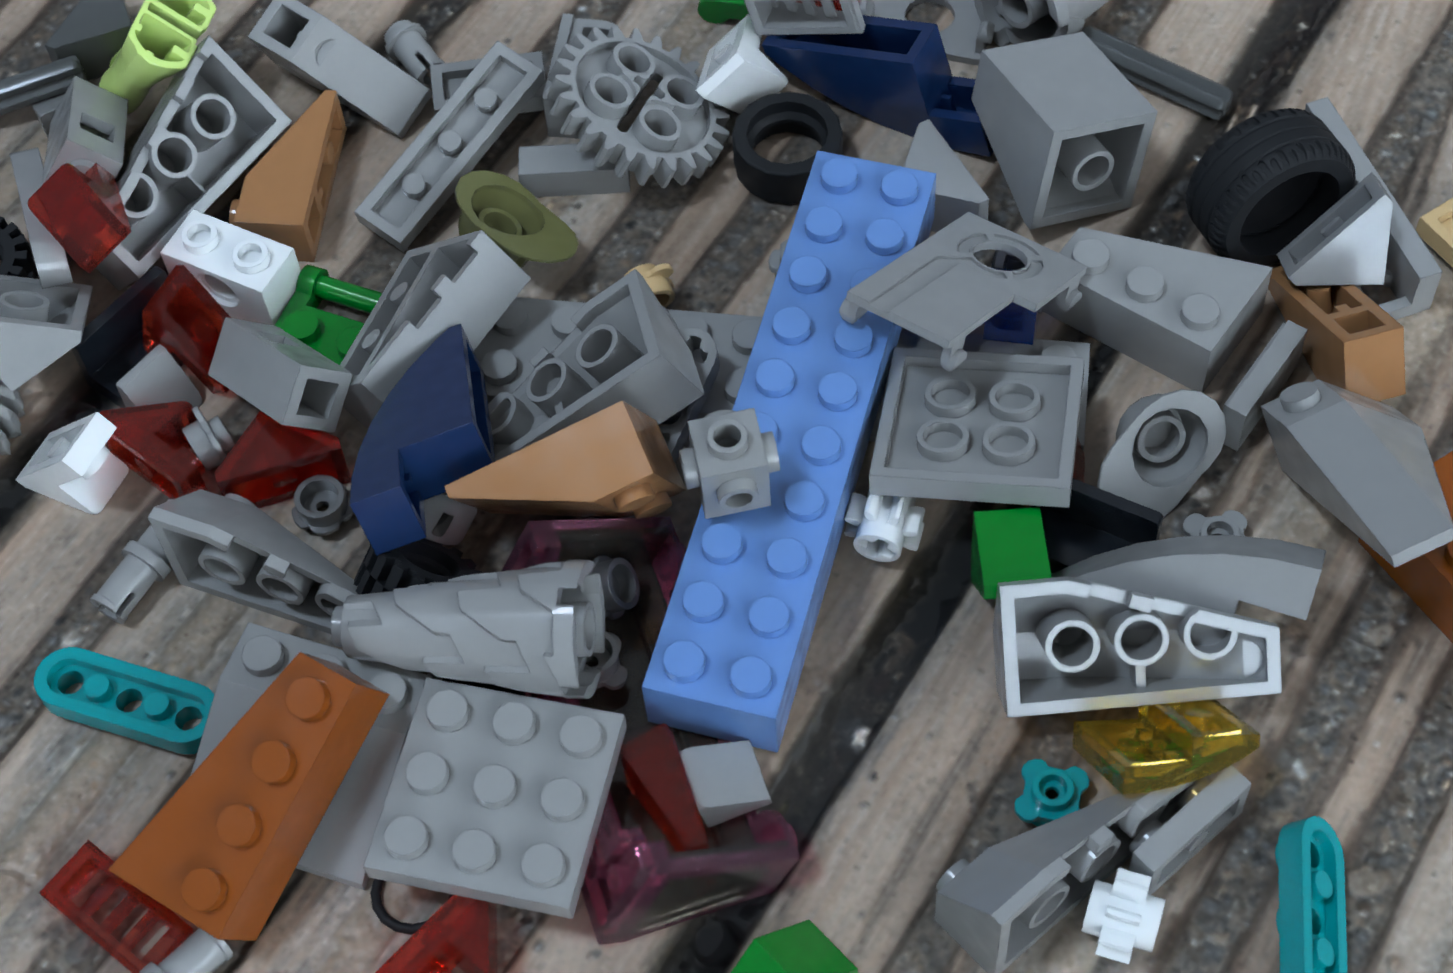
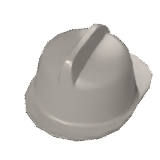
M1179 389L1165 394H1154L1137 400L1127 408L1120 418L1116 431V441L1101 464L1097 487L1158 511L1164 518L1178 505L1199 477L1212 465L1222 450L1227 434L1225 415L1217 402L1201 391Z

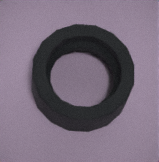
M782 92L766 95L749 104L737 117L732 133L733 158L737 178L750 193L769 202L792 204L801 202L816 155L802 162L784 164L771 162L759 156L754 151V148L760 141L773 134L793 132L805 134L817 140L822 146L819 151L843 155V132L839 117L825 102L808 94Z

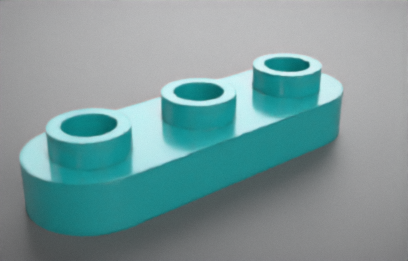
M67 647L52 652L42 660L34 675L35 691L52 714L185 755L198 752L215 695L204 685L78 647ZM83 683L77 692L65 694L71 685ZM142 701L136 710L123 712L129 703ZM202 719L196 727L182 730L185 723L189 720Z
M1311 816L1287 823L1279 833L1278 843L1275 848L1279 881V909L1276 913V925L1279 933L1280 973H1348L1345 867L1343 850L1338 836L1331 825L1318 816Z

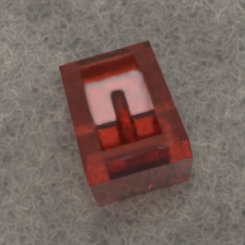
M261 410L214 472L222 496L228 493L237 494L248 499L258 508L294 499L297 487L304 480L315 475L332 476L342 484L351 482V474L338 437L324 431L281 425Z

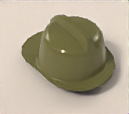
M488 170L471 171L459 179L455 188L456 202L461 209L458 221L459 236L483 230L520 268H523L529 260L542 263L564 262L575 255L579 243L573 230L563 220L542 205L521 183L504 174Z

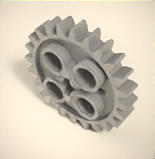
M612 25L607 36L597 27L592 28L588 37L580 33L576 34L571 45L565 43L547 78L551 84L546 92V97L555 101L550 114L557 118L566 119L560 130L561 134L578 135L580 141L575 150L579 153L591 149L597 153L594 162L596 167L599 168L609 161L615 165L616 178L621 179L626 171L629 170L634 172L636 180L641 186L645 185L650 175L654 176L661 188H666L672 177L682 186L687 184L692 175L701 178L708 166L712 167L724 148L722 145L729 136V131L724 127L730 115L719 110L720 105L704 99L696 91L700 79L695 74L700 65L698 61L683 63L679 59L682 50L680 47L677 46L667 52L662 49L660 36L656 35L651 43L644 42L639 29L636 28L633 29L629 38H625L616 25ZM651 80L657 81L659 83L654 94L646 101L627 132L620 131L618 129L624 117L630 113L645 87Z

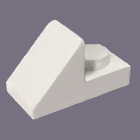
M749 14L708 51L696 91L704 99L739 114L756 100L766 95L779 93L788 83L787 77L759 50L762 35L756 34Z
M95 412L50 432L15 480L27 489L86 513L95 515L100 513L129 471L128 466L104 446L117 427L100 413Z

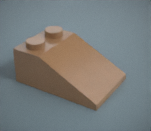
M623 400L444 486L450 499L489 513L630 517L635 515L636 520L647 519L666 511L672 506L670 497L686 490L657 421Z

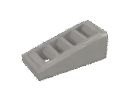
M744 0L757 35L863 34L866 26L857 0H839L842 11L835 10L832 0H820L822 7L816 6L814 0Z

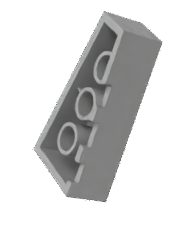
M209 35L197 45L198 48L187 68L174 75L76 247V250L119 291L138 280L161 257V250L192 210L204 213L292 122Z

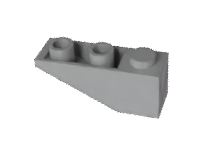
M272 0L248 35L276 65L321 92L336 90L340 103L400 139H403L433 95L428 87L325 16L298 0Z

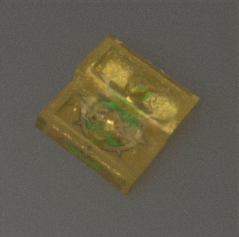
M1212 699L1139 706L1138 719L1074 721L1073 748L1120 793L1134 794L1172 788L1216 773L1260 747L1261 734L1217 700Z

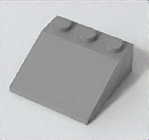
M248 622L219 678L191 775L299 652L334 662L389 693L385 704L296 866V869L364 890L369 877L363 865L426 677H433L384 662L347 658L341 649Z

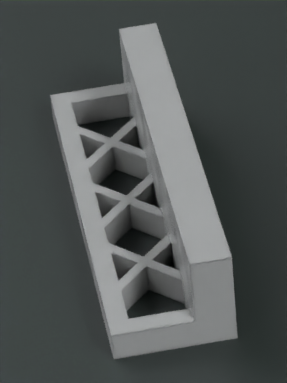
M1325 97L1306 103L1305 110L1321 119L1351 156L1356 171L1354 187L1372 172L1380 180L1393 201L1384 286L1390 287L1397 299L1379 304V306L1395 320L1430 309L1443 271L1329 98ZM1355 285L1363 292V290L1361 289L1362 285Z

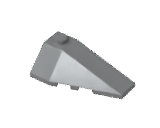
M199 489L155 506L148 516L179 583L329 634H331V618L335 607L343 606L348 596L358 595L356 592L358 586L354 585V579L256 507L251 501L240 495L228 493L225 496Z
M1068 576L998 582L993 621L996 688L1007 718L1282 693L1280 627L1276 623Z
M1188 764L1172 771L1168 776L1154 778L988 847L971 863L965 858L957 861L942 875L936 885L938 892H936L934 920L987 973H1002L1092 892L1095 879L1104 882L1132 856L1133 853L1129 850V846L1147 824L1155 819L1165 824L1180 810L1177 807L1180 798L1197 781L1199 773L1192 767L1185 770L1189 766ZM1183 771V778L1176 776V774Z

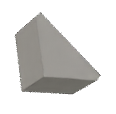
M928 119L919 123L903 167L936 173L935 214L931 231H940L967 212L988 220V196L932 122Z
M1372 172L1277 253L1288 279L1296 286L1384 285L1393 201L1380 180Z

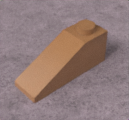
M325 90L248 172L244 179L240 198L233 199L230 205V224L294 248L298 261H315L347 127L336 90Z
M1282 266L1273 268L1268 289L1285 321L1290 320L1308 329L1302 352L1316 379L1379 402L1406 394L1404 327L1355 285L1296 286L1288 279Z

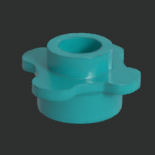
M1042 759L1029 760L1023 765L1021 770V777L1025 781L1023 795L1015 800L1014 810L1019 819L1026 823H1033L1038 827L1080 810V797L1089 787V777L1083 769L1076 766L1064 770L1050 767ZM1048 790H1055L1058 793V797L1056 799H1049L1045 793Z

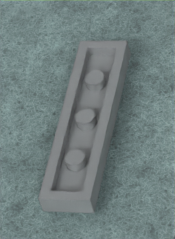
M497 40L354 211L358 222L402 252H405L455 191L459 179L471 172L545 82L544 71Z

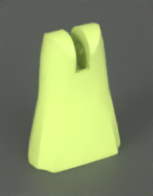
M145 0L130 27L123 47L112 57L110 68L104 72L99 87L127 99V114L134 112L141 105L153 85L187 68L198 48L196 39L207 30L216 11L214 2L212 0Z

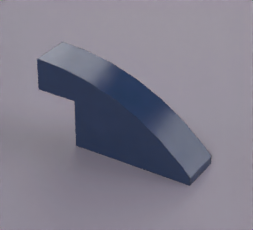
M862 15L866 25L863 34L768 35L761 44L767 56L804 83L840 105L880 125L914 137L918 124L929 119L951 149L989 157L993 153L991 144L971 100L976 79L952 76L937 24Z
M461 323L448 328L410 366L386 397L373 418L359 448L351 477L350 506L376 556L426 538L424 500L445 493V485L496 461L484 372Z

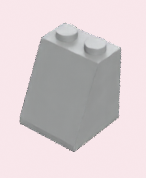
M1084 32L982 50L971 100L1026 226L1031 230L1130 208L1158 111Z

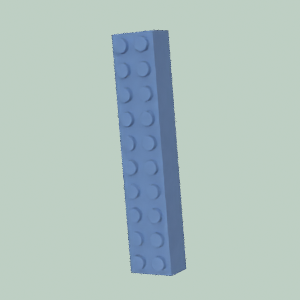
M817 150L732 411H740L754 408L760 433L773 432L779 456L780 471L769 473L771 506L705 519L701 504L642 684L648 722L731 742L750 740L752 747L778 753L846 522L844 520L851 494L855 491L890 371L894 347H897L902 330L901 326L870 311H867L860 319L851 324L842 319L839 309L846 298L847 291L929 238L935 214L936 173Z

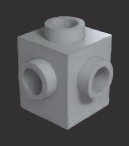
M750 408L740 411L718 410L709 413L704 418L687 421L690 448L680 449L679 458L686 489L698 488L705 519L771 506L769 473L780 471V462L773 432L760 433L755 409Z

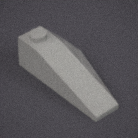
M636 269L586 302L570 318L576 325V328L552 353L542 347L529 361L535 369L512 394L500 392L488 404L496 461L622 400L655 419L659 425L705 395L691 350L643 276Z
M1319 379L1313 382H1300L1291 385L1281 392L1279 398L1261 405L1282 471L1394 568L1453 541V522L1423 430L1397 409Z

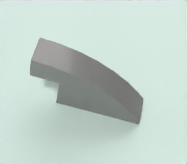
M1236 535L1181 536L1136 543L1097 554L1051 574V577L1068 576L1232 614L1236 613L1238 603L1242 601L1307 620L1327 550L1276 539Z

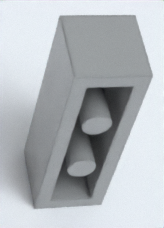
M577 144L519 147V182L535 197L630 192V171L627 170L625 175L619 179L615 175V165L609 161L599 168L596 167L594 162L597 153L591 149L578 153L575 150Z

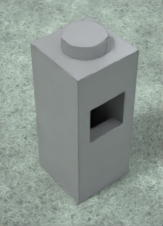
M74 76L50 122L42 187L92 209H99L123 165L128 110L127 99Z
M225 317L208 375L281 425L335 433L353 373L277 326Z

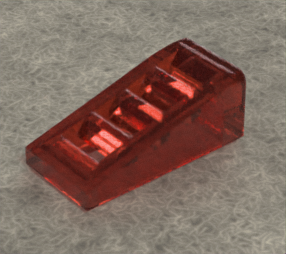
M663 723L622 745L621 758L625 781L689 874L700 883L711 876L708 838L673 733L669 730L668 725Z
M88 840L39 892L44 902L128 972L139 973L150 962L158 965L194 932V929L172 910L110 872L108 869L114 861ZM98 872L106 880L79 908L72 902V899ZM119 889L127 896L99 925L91 917ZM139 905L147 913L120 942L111 935L112 932ZM159 921L168 931L141 960L131 953L132 949Z

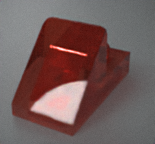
M97 163L85 174L72 164H63L27 202L31 212L73 260L89 274L132 232L115 177Z
M176 265L142 311L144 349L149 353L161 344L169 353H175L211 393H228L230 390L209 376L208 372L225 317H231L184 265Z
M187 401L102 410L100 412L102 416L117 427L105 444L106 447L131 470L167 497L176 499L199 489L208 491L202 478L206 469L197 456L189 450L191 445L182 431L184 427L197 420L191 410L193 409L192 404Z
M453 895L375 973H452L456 966L465 973H498L496 903Z

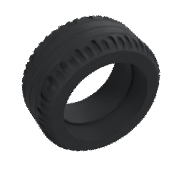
M1294 108L1263 112L1231 128L1204 153L1196 165L1186 191L1187 211L1192 222L1218 256L1269 266L1279 263L1277 253L1354 188L1356 179L1355 166L1347 150L1325 123L1311 112Z

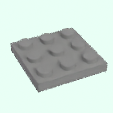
M894 347L869 471L870 495L1070 508L1085 358L966 351L967 358L953 371L948 372L940 364L942 350Z
M426 677L363 865L368 877L573 919L627 729L625 715Z

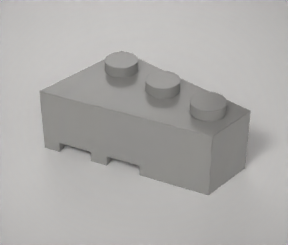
M1079 227L1059 253L1087 266L1086 274L1081 277L1078 291L1082 292V298L1067 312H1064L1057 306L1056 296L1043 306V312L1192 390L1204 392L1262 313L1273 267Z
M483 230L408 250L340 364L341 367L353 373L343 407L368 429L391 390L410 366L448 328L461 323L474 351L531 277Z

